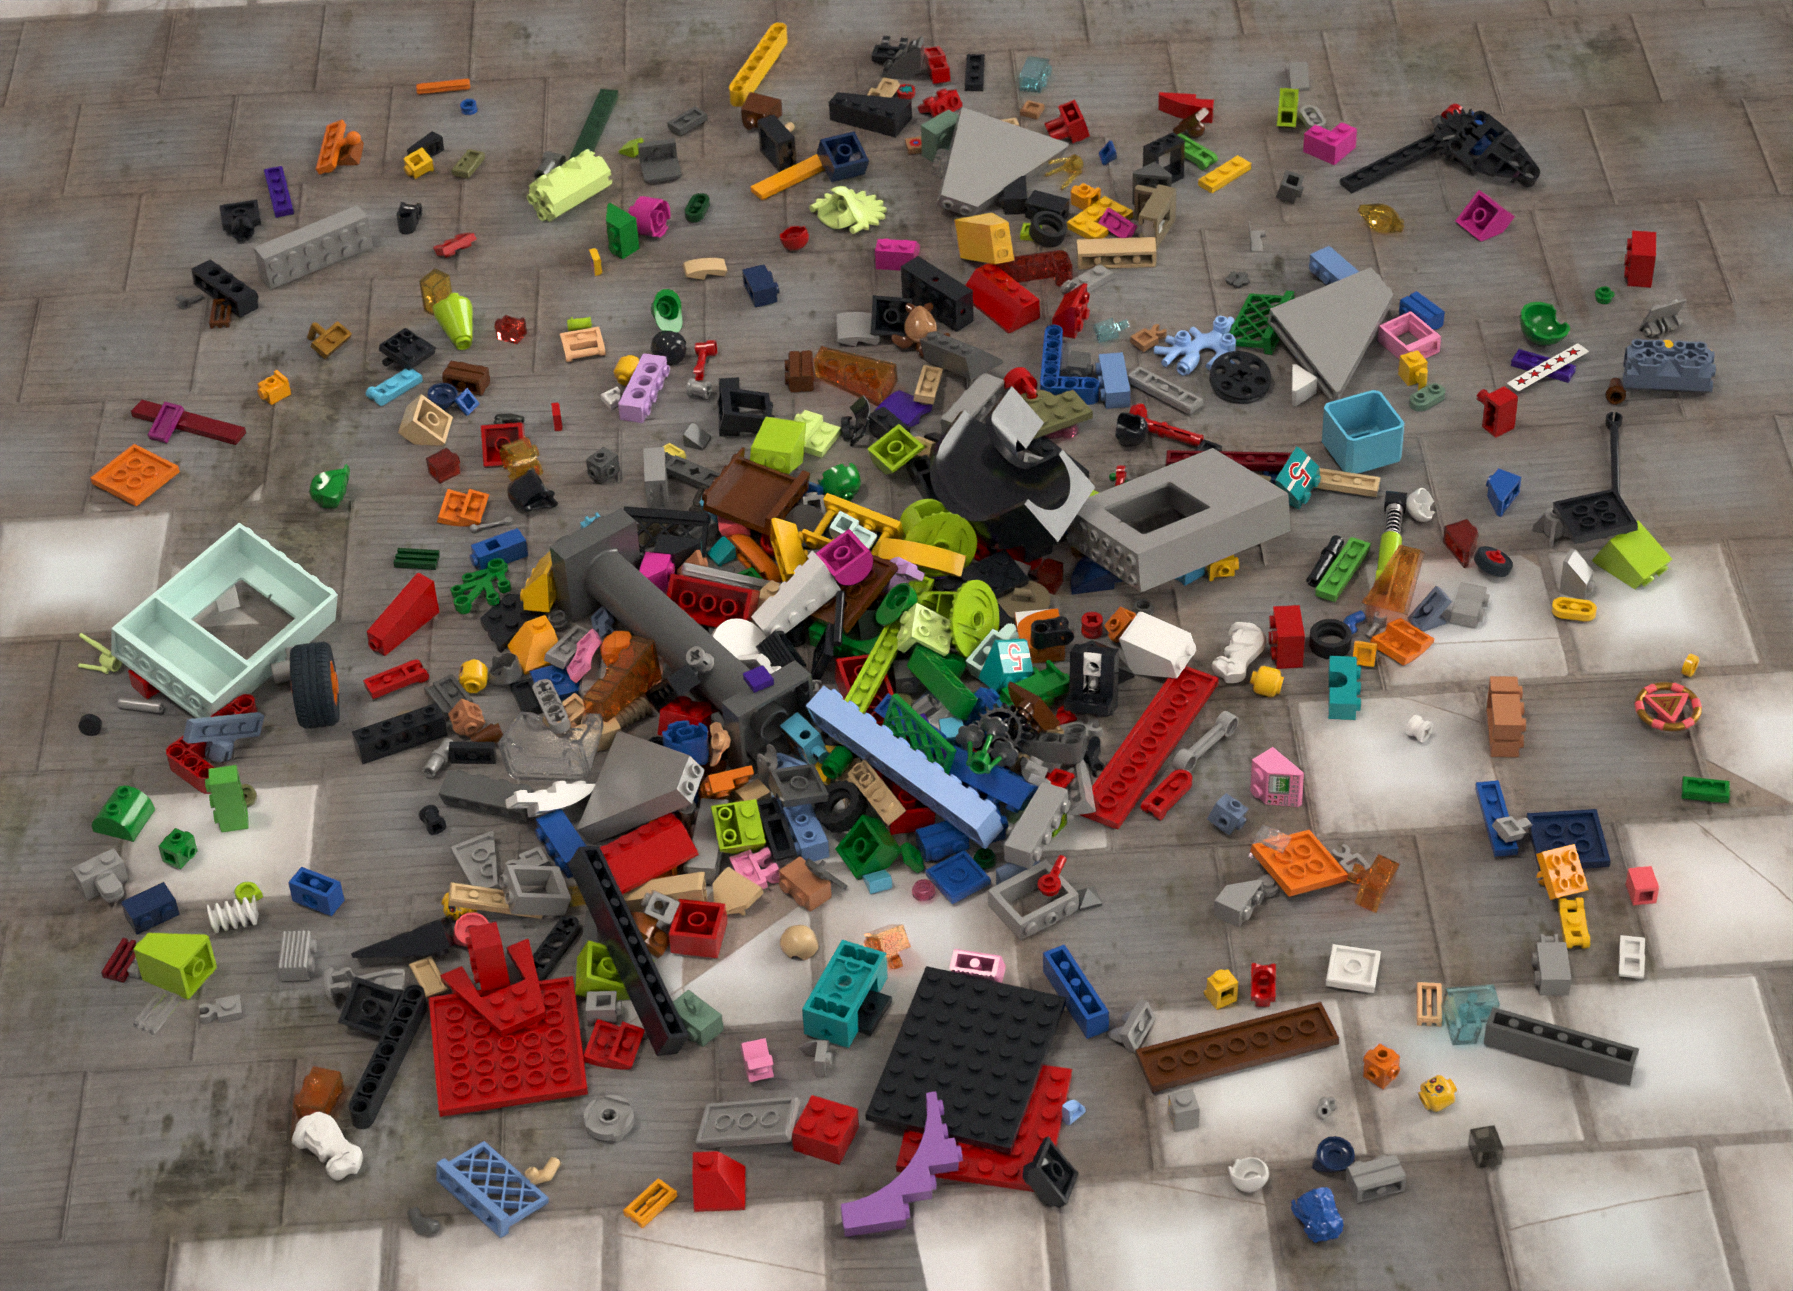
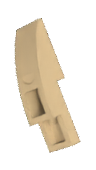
M866 759L857 763L847 773L887 825L891 824L906 811Z

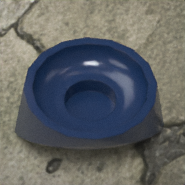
M447 383L434 384L428 390V399L443 410L454 404V400L458 397L456 388Z
M1327 1137L1319 1143L1316 1149L1312 1169L1327 1173L1346 1170L1348 1166L1355 1162L1354 1148L1350 1142L1342 1137Z

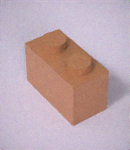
M800 856L779 870V886L784 893H789L798 905L804 906L811 912L832 898L831 882L824 878L822 880L808 870V867L805 865L806 861Z

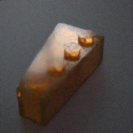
M823 346L820 347L814 358L815 375L817 378L859 398L864 395L869 403L879 406L891 395L898 381L895 363Z
M633 636L629 640V647L627 649L623 648L618 654L620 658L614 665L610 664L607 667L605 676L602 679L598 678L582 698L588 718L604 722L610 721L662 679L654 640Z

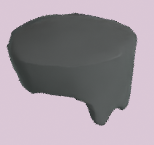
M512 653L502 654L501 657L493 656L492 666L488 674L489 684L502 686L517 682L523 675L518 656Z

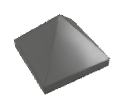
M1095 886L1076 891L1079 894L1080 911L1102 905Z

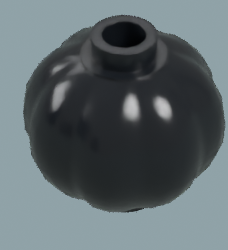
M660 331L652 339V355L665 356L667 365H676L685 358L686 341L678 332Z

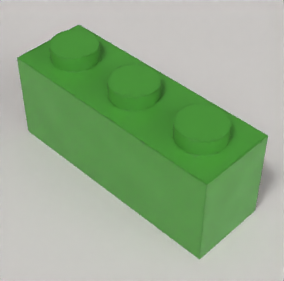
M237 765L209 769V778L205 779L207 793L211 792L209 801L211 808H215L213 810L215 824H219L221 833L249 829L248 809Z

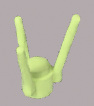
M83 633L79 634L82 639L102 652L99 658L102 666L79 663V668L101 671L105 674H108L109 671L116 672L120 669L122 662L111 655V651Z

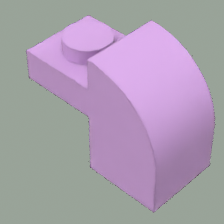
M895 557L890 561L896 563L899 569L881 592L888 594L894 586L900 583L908 584L910 581H922L925 573L917 570L918 566L900 557Z

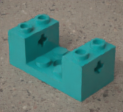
M841 940L802 1008L804 1034L821 1040H829L830 1043L849 1048L859 1031L857 1012L869 990L880 992L888 979L886 953Z

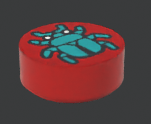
M910 84L900 85L897 89V97L901 99L914 98L915 87Z

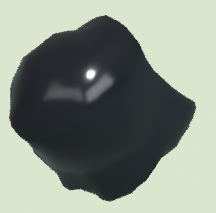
M530 467L524 475L513 480L507 487L508 499L511 504L522 511L529 512L541 508H552L558 505V502L553 498L555 492L545 488L533 467Z

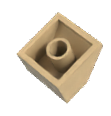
M420 394L406 406L398 433L414 445L443 446L446 442L453 417Z

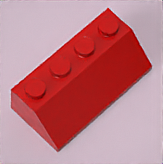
M987 263L975 269L965 285L973 290V306L1008 334L1040 319V299L995 264Z
M671 573L667 596L698 624L718 627L730 619H744L752 622L751 616L757 611L760 591Z
M672 813L661 816L627 835H623L619 839L600 847L622 895L699 855L682 822Z

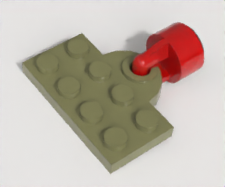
M1024 367L1012 369L1003 379L1004 390L1012 386L1044 422L1033 439L1093 418V411L1074 390L1066 391L1056 396L1048 391L1037 390V380Z

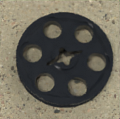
M1231 351L1220 355L1213 362L1209 381L1213 390L1221 398L1233 403L1247 404L1255 402L1266 395L1270 387L1271 372L1268 365L1258 356L1244 351ZM1236 359V360H1238L1240 363H1239V364H1232V363L1230 362V360ZM1257 365L1260 369L1253 370L1249 366ZM1222 369L1226 373L1218 374L1215 370ZM1256 380H1261V381H1263L1265 384H1264V385H1257V384L1255 383V381H1256ZM1229 385L1231 389L1224 390L1221 388V386ZM1242 390H1247V391H1249L1251 394L1248 395V396H1246V395H1243V394L1241 393V391H1242Z

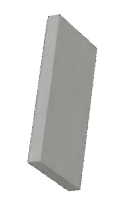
M796 1096L706 1104L695 1144L698 1149L790 1142L800 1100Z

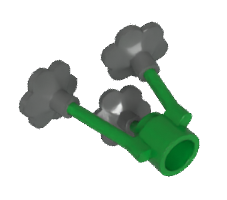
M989 716L983 718L981 728L987 732V739L983 749L974 754L973 748H979L982 745L984 732L979 730L975 724H970L968 727L961 726L958 729L959 734L956 735V742L962 744V747L968 750L966 765L969 766L973 773L989 774L996 764L1001 767L1005 765L1012 767L1016 763L1015 759L1019 756V753L1013 748V744L1010 741H996L994 743V749L991 751V756L994 760L990 763L987 751L992 739H995L997 736L1005 737L1009 726L1002 722L1001 718H991Z

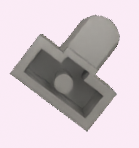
M114 848L71 868L76 886L86 901L100 895L106 902H115L124 895L122 884L129 881L124 862Z

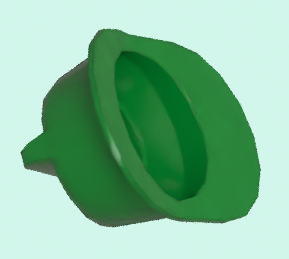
M662 289L656 294L651 304V314L661 331L680 332L683 322L681 300L673 290Z

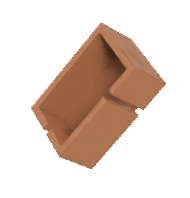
M1490 676L1486 713L1491 757H1518L1519 749L1524 747V735L1521 733L1526 732V718H1522L1524 716V702H1520L1523 696V688L1518 686V677Z

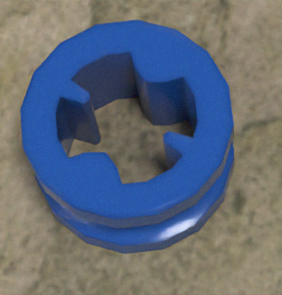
M465 99L460 103L461 112L465 115H473L478 110L476 101L473 99Z

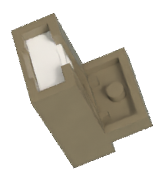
M1137 184L1135 187L1134 220L1139 221V225H1142V232L1138 238L1155 237L1156 250L1176 220V188L1158 184L1155 189Z

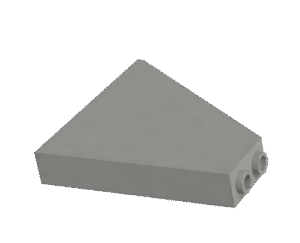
M962 107L956 120L936 206L964 216H975L999 200L1000 196H1004V187L1021 176L1026 175L1027 181L1062 158L1069 143Z
M1370 267L1271 308L1268 323L1303 368L1317 377L1318 387L1332 402L1341 398L1379 329V325H1381L1390 309L1393 292L1385 285L1380 275Z
M619 731L616 733L577 831L589 843L595 844L691 805L705 770L690 755Z

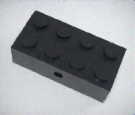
M919 256L901 266L902 298L912 299V304L916 307H924L925 304L932 303L933 309L930 313L933 318L955 332L974 322L972 289Z

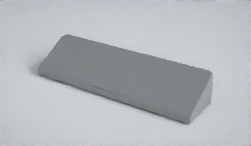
M1084 760L1078 764H1062L1060 766L1061 770L1074 773L1075 778L1065 788L1068 789V800H1070L1067 814L1070 816L1095 812L1088 765Z

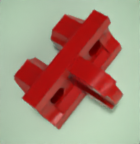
M1251 963V1001H1255V1006L1270 1007V1002H1275L1276 964L1259 965Z

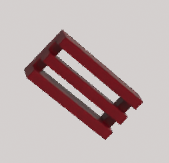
M122 938L101 972L103 978L125 982L129 976L127 970L131 963H134L133 960L136 957L133 952L127 961V958L137 944L136 940L131 939L128 942L127 938Z

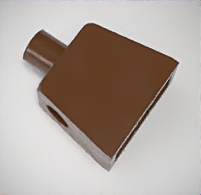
M753 92L748 94L741 108L742 123L747 130H752L753 127L758 128L757 120L771 115H775L779 119L783 115L781 99Z

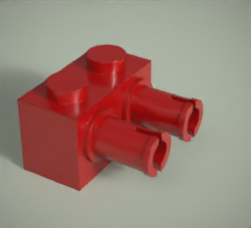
M1076 100L1058 106L1059 117L1044 123L1049 136L1057 140L1068 137L1075 143L1090 137L1085 119Z

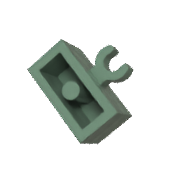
M689 989L673 1001L690 1041H695L704 1047L724 1031L722 1014Z

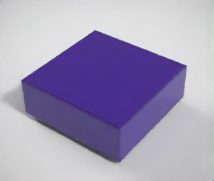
M763 665L743 673L744 681L754 693L774 685L773 677Z

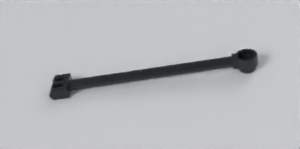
M1609 412L1606 415L1605 424L1610 430L1611 488H1616L1620 494L1618 429L1622 425L1623 416L1616 412L1613 421V412Z

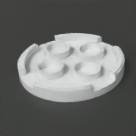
M744 619L727 620L720 624L712 633V636L736 658L739 655L758 654L759 651L756 646L766 638L759 627Z

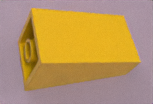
M994 213L954 220L960 258L991 264L1014 261L1008 221Z

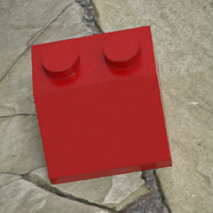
M522 422L481 425L484 467L525 464V432Z

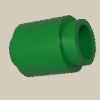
M836 746L822 763L821 770L823 774L830 779L840 777L853 762L852 752L844 746Z

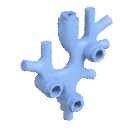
M1218 316L1213 321V330L1209 333H1201L1195 327H1191L1189 333L1181 330L1177 332L1175 337L1168 335L1165 342L1173 346H1155L1154 354L1166 355L1161 361L1164 367H1167L1178 355H1185L1177 364V372L1185 376L1186 374L1189 375L1197 367L1200 360L1199 351L1209 348L1216 352V355L1206 364V368L1211 370V366L1216 358L1224 353L1236 351V339L1229 333L1232 328L1231 325L1235 320L1233 317Z

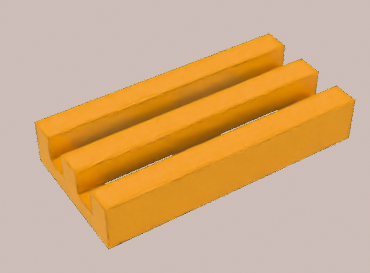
M658 1178L623 1210L624 1216L630 1217L632 1222H637L640 1228H644L677 1197V1191ZM660 1188H662V1190L659 1191L654 1197L652 1196V1195L655 1194ZM646 1202V1204L638 1212L635 1213V1211Z

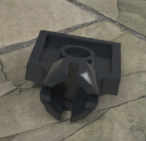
M257 199L219 205L223 231H231L232 237L237 241L243 242V237H246V241L250 240L254 234V227L261 225Z

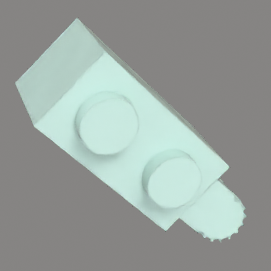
M1006 624L999 632L992 629L968 657L966 664L971 675L979 679L978 677L994 640L1019 639V634L1016 632L1017 629L1014 624Z

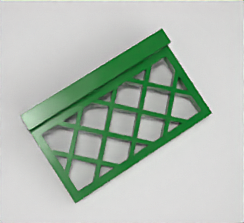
M1286 290L1284 296L1249 293L1229 331L1234 337L1242 336V338L1236 339V346L1263 348L1264 354L1272 355L1280 337L1270 326L1268 317L1266 318L1265 315L1269 314L1271 308L1295 299L1294 291ZM1252 301H1261L1254 305L1252 304ZM1275 302L1279 303V304H1276V305H1274V306H1271V305H1270V304L1275 303ZM1265 306L1267 307V309H1264V310H1262V311H1259V310H1258V309H1260V308H1262V307H1265ZM1254 312V314L1246 316V314ZM1258 318L1261 319V320L1258 321V322H1255V323L1252 322L1253 320H1256V319H1258ZM1246 323L1248 324V326H1245V327H1243V328H1240V327H1239V326L1244 325V324H1246ZM1264 325H1267V326H1268V327L1263 328V329H1261V330L1258 329L1259 327L1264 326ZM1249 331H1255L1254 333H1251L1249 335L1246 334ZM1261 337L1260 341H1255L1253 339Z
M897 693L892 695L883 725L887 726L897 739L899 737L905 739L914 751L923 749L927 760L931 763L937 762L945 770L944 772L949 775L957 750ZM897 705L901 709L902 716H899ZM901 719H904L907 731H904ZM911 719L915 721L917 730H914ZM917 733L919 734L922 745L918 744L916 737ZM926 733L930 736L932 744H929ZM941 747L947 752L946 758L943 756ZM930 748H934L937 759L934 760Z

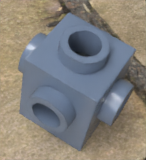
M1225 793L1216 802L1207 820L1216 825L1221 831L1230 835L1235 829L1240 830L1247 821L1245 815L1249 809L1242 805L1240 801Z

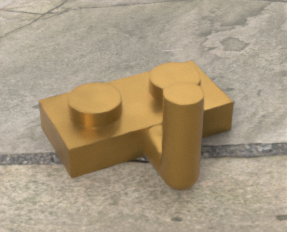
M338 321L327 330L318 323L313 322L307 338L314 340L310 347L326 359L348 341L352 333Z

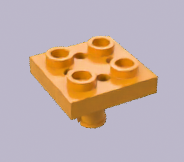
M1575 844L1536 854L1541 869L1537 873V878L1543 877L1542 880H1538V883L1546 886L1550 900L1589 890Z

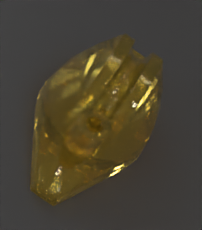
M1364 204L1358 208V212L1368 225L1379 233L1402 232L1404 229V220L1400 218V215L1394 208L1387 204Z

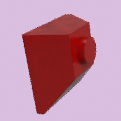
M719 1151L693 1152L694 1212L745 1210V1165Z

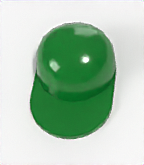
M900 583L894 586L877 610V622L881 625H889L897 620L904 611H908L918 602L916 591L907 583Z

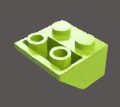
M757 799L710 807L719 851L739 854L751 849L752 853H756L764 848L766 842Z

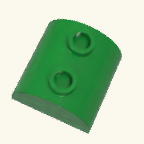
M118 786L93 820L92 830L96 833L134 842L154 813V804L142 791L131 786Z

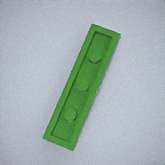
M1350 537L1315 589V596L1336 602L1370 551L1371 543Z

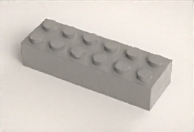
M356 205L254 247L260 279L271 290L372 248L373 242L368 216Z

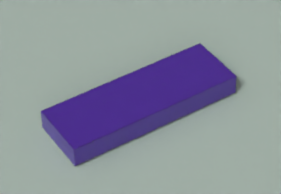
M1518 349L1511 360V366L1529 371L1551 358ZM1568 363L1546 377L1569 383L1576 371V366Z

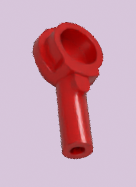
M1059 855L1050 874L1043 875L1038 880V889L1043 895L1050 897L1059 892L1061 888L1059 875L1067 861L1066 857Z

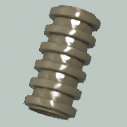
M639 697L637 700H633L632 703H628L626 706L617 709L615 713H612L622 730L628 724L631 725L634 721L637 722L640 718H644L645 715L651 714V707L645 698Z

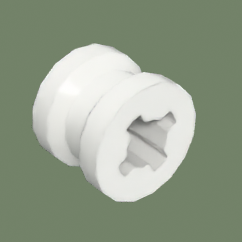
M1416 714L1409 720L1405 733L1409 736H1415L1418 741L1423 743L1432 733L1433 723L1428 720H1422V717Z

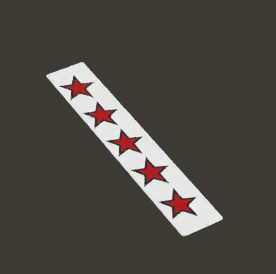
M1576 344L1509 381L1507 384L1520 391L1589 351L1580 344Z

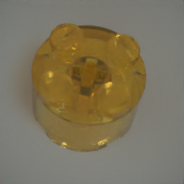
M528 437L501 445L500 456L504 469H508L511 473L507 475L511 482L524 475L530 467L534 468L538 476L543 474L542 466L538 463L537 459L539 450L535 444L531 445Z

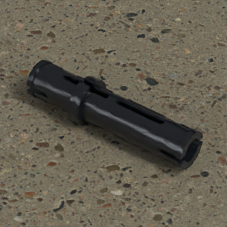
M1332 536L1327 547L1322 549L1321 557L1306 579V582H1309V586L1317 587L1331 563L1336 560L1339 550L1344 545V540L1341 541L1342 537Z

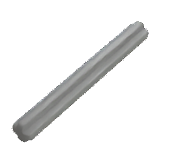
M686 562L683 563L681 569L682 575L758 591L770 582L769 580Z

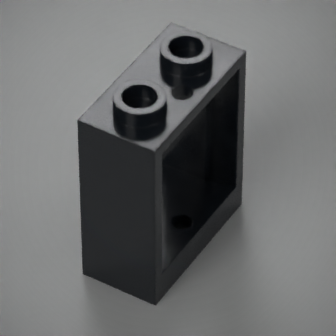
M775 115L757 120L760 152L778 172L796 165L795 137Z
M1174 132L1143 146V167L1153 162L1159 164V157L1170 152V164L1163 168L1172 175L1171 184L1184 178L1185 140Z
M721 387L717 400L720 429L758 434L765 417L775 418L772 415L773 402H770L769 393ZM731 406L762 410V415L733 412Z

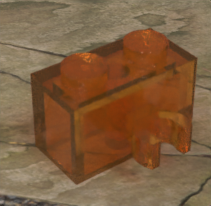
M1380 854L1377 855L1369 871H1366L1362 865L1355 863L1353 872H1350L1348 876L1350 882L1355 884L1361 883L1355 904L1377 913L1394 883L1400 864Z
M889 924L864 934L866 938L864 940L865 947L885 952L890 969H897L903 966L898 952L911 947L903 924Z
M313 1066L310 1074L304 1078L300 1093L295 1096L293 1101V1108L296 1110L298 1120L315 1112L331 1115L344 1089L340 1071Z

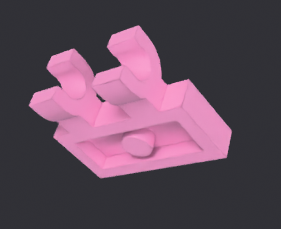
M768 847L754 854L750 849L729 857L734 871L762 887V889L768 888L767 882L772 884L779 882V867L776 863L773 864L772 855Z

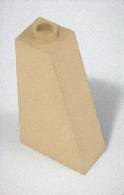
M705 872L653 879L623 894L631 913H644V907L641 906V902L646 892L651 894L652 889L678 901L679 899L708 902ZM656 901L654 908L657 910L661 909L662 902Z

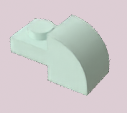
M839 511L829 527V532L833 539L850 529L869 550L877 539V534L858 525L859 520L842 511Z

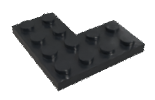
M1003 549L964 568L961 577L949 575L935 582L933 590L957 592V589L963 583H967L970 580H981L989 585L996 599L1015 591V588L1027 585L1029 578L1006 549ZM998 603V632L1008 623L1016 626Z

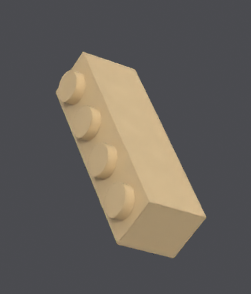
M1155 237L1077 240L1078 269H1092L1099 264L1107 269L1156 267Z

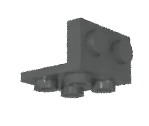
M675 138L638 143L639 162L645 183L675 180L682 177L677 159Z

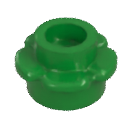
M1602 286L1595 291L1596 301L1600 304H1609L1615 296L1614 292L1607 286Z

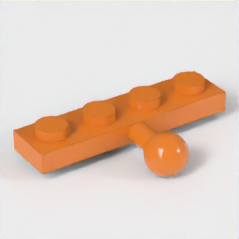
M343 119L326 126L316 166V171L319 175L330 173L336 169L341 147L348 144L356 146L361 141V136L356 131L349 132L343 138L346 128Z

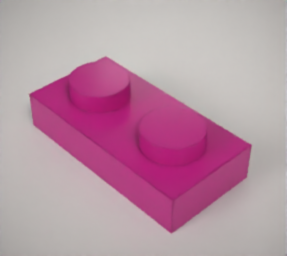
M1107 207L1098 223L1108 228V231L1119 238H1131L1138 227L1109 207Z

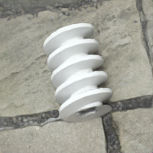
M255 895L252 897V903H249L248 899L243 897L242 905L239 904L237 899H234L232 907L227 901H224L223 909H221L218 903H215L213 911L207 905L210 924L215 933H219L220 926L225 931H228L230 924L234 929H238L239 922H241L243 927H247L248 920L251 921L253 926L257 925L259 915Z

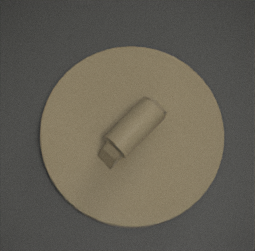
M1029 581L1027 585L1015 588V591L996 599L1012 621H1015V612L1045 610L1050 608L1051 603L1048 590L1041 584Z

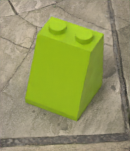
M765 417L751 446L750 460L779 472L790 474L803 463L806 422Z
M1637 520V531L1616 535L1592 559L1594 564L1633 589L1641 585L1644 587L1649 585L1655 579L1653 576L1657 574L1660 577L1669 569L1667 565L1672 561L1669 554L1639 520Z
M147 933L133 949L143 981L187 1000L192 997L217 968L209 936L204 934Z

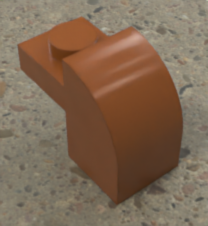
M642 912L631 913L649 952L658 959L664 954L670 943L669 935L656 926L659 920Z

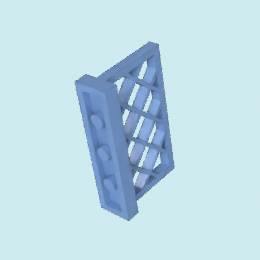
M485 1141L451 1161H447L444 1158L437 1162L436 1180L500 1238L509 1234L510 1226L548 1204L549 1198ZM485 1152L489 1156V1160L475 1159V1156ZM467 1165L470 1166L469 1171H459L456 1167ZM473 1166L488 1167L487 1173L473 1172ZM491 1167L503 1168L505 1174L491 1173ZM471 1179L486 1180L485 1186L474 1185ZM489 1180L504 1181L503 1187L489 1186ZM507 1181L518 1182L522 1186L521 1188L507 1187ZM487 1194H502V1199L491 1200ZM505 1195H520V1201H505ZM523 1196H534L538 1200L535 1202H523ZM514 1208L518 1209V1212L509 1216L503 1209Z

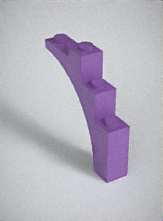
M936 1092L926 1093L927 1120L925 1131L917 1152L908 1166L898 1177L881 1190L865 1198L841 1204V1217L845 1237L906 1228V1219H910L908 1203L932 1199V1191L937 1189L934 1174L958 1171L959 1161H963L961 1146H956L955 1138L948 1139L947 1124H942L940 1116L944 1115L943 1101L937 1099Z

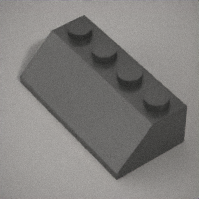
M937 331L930 332L926 337L920 339L926 362L970 380L1003 364L1002 359Z

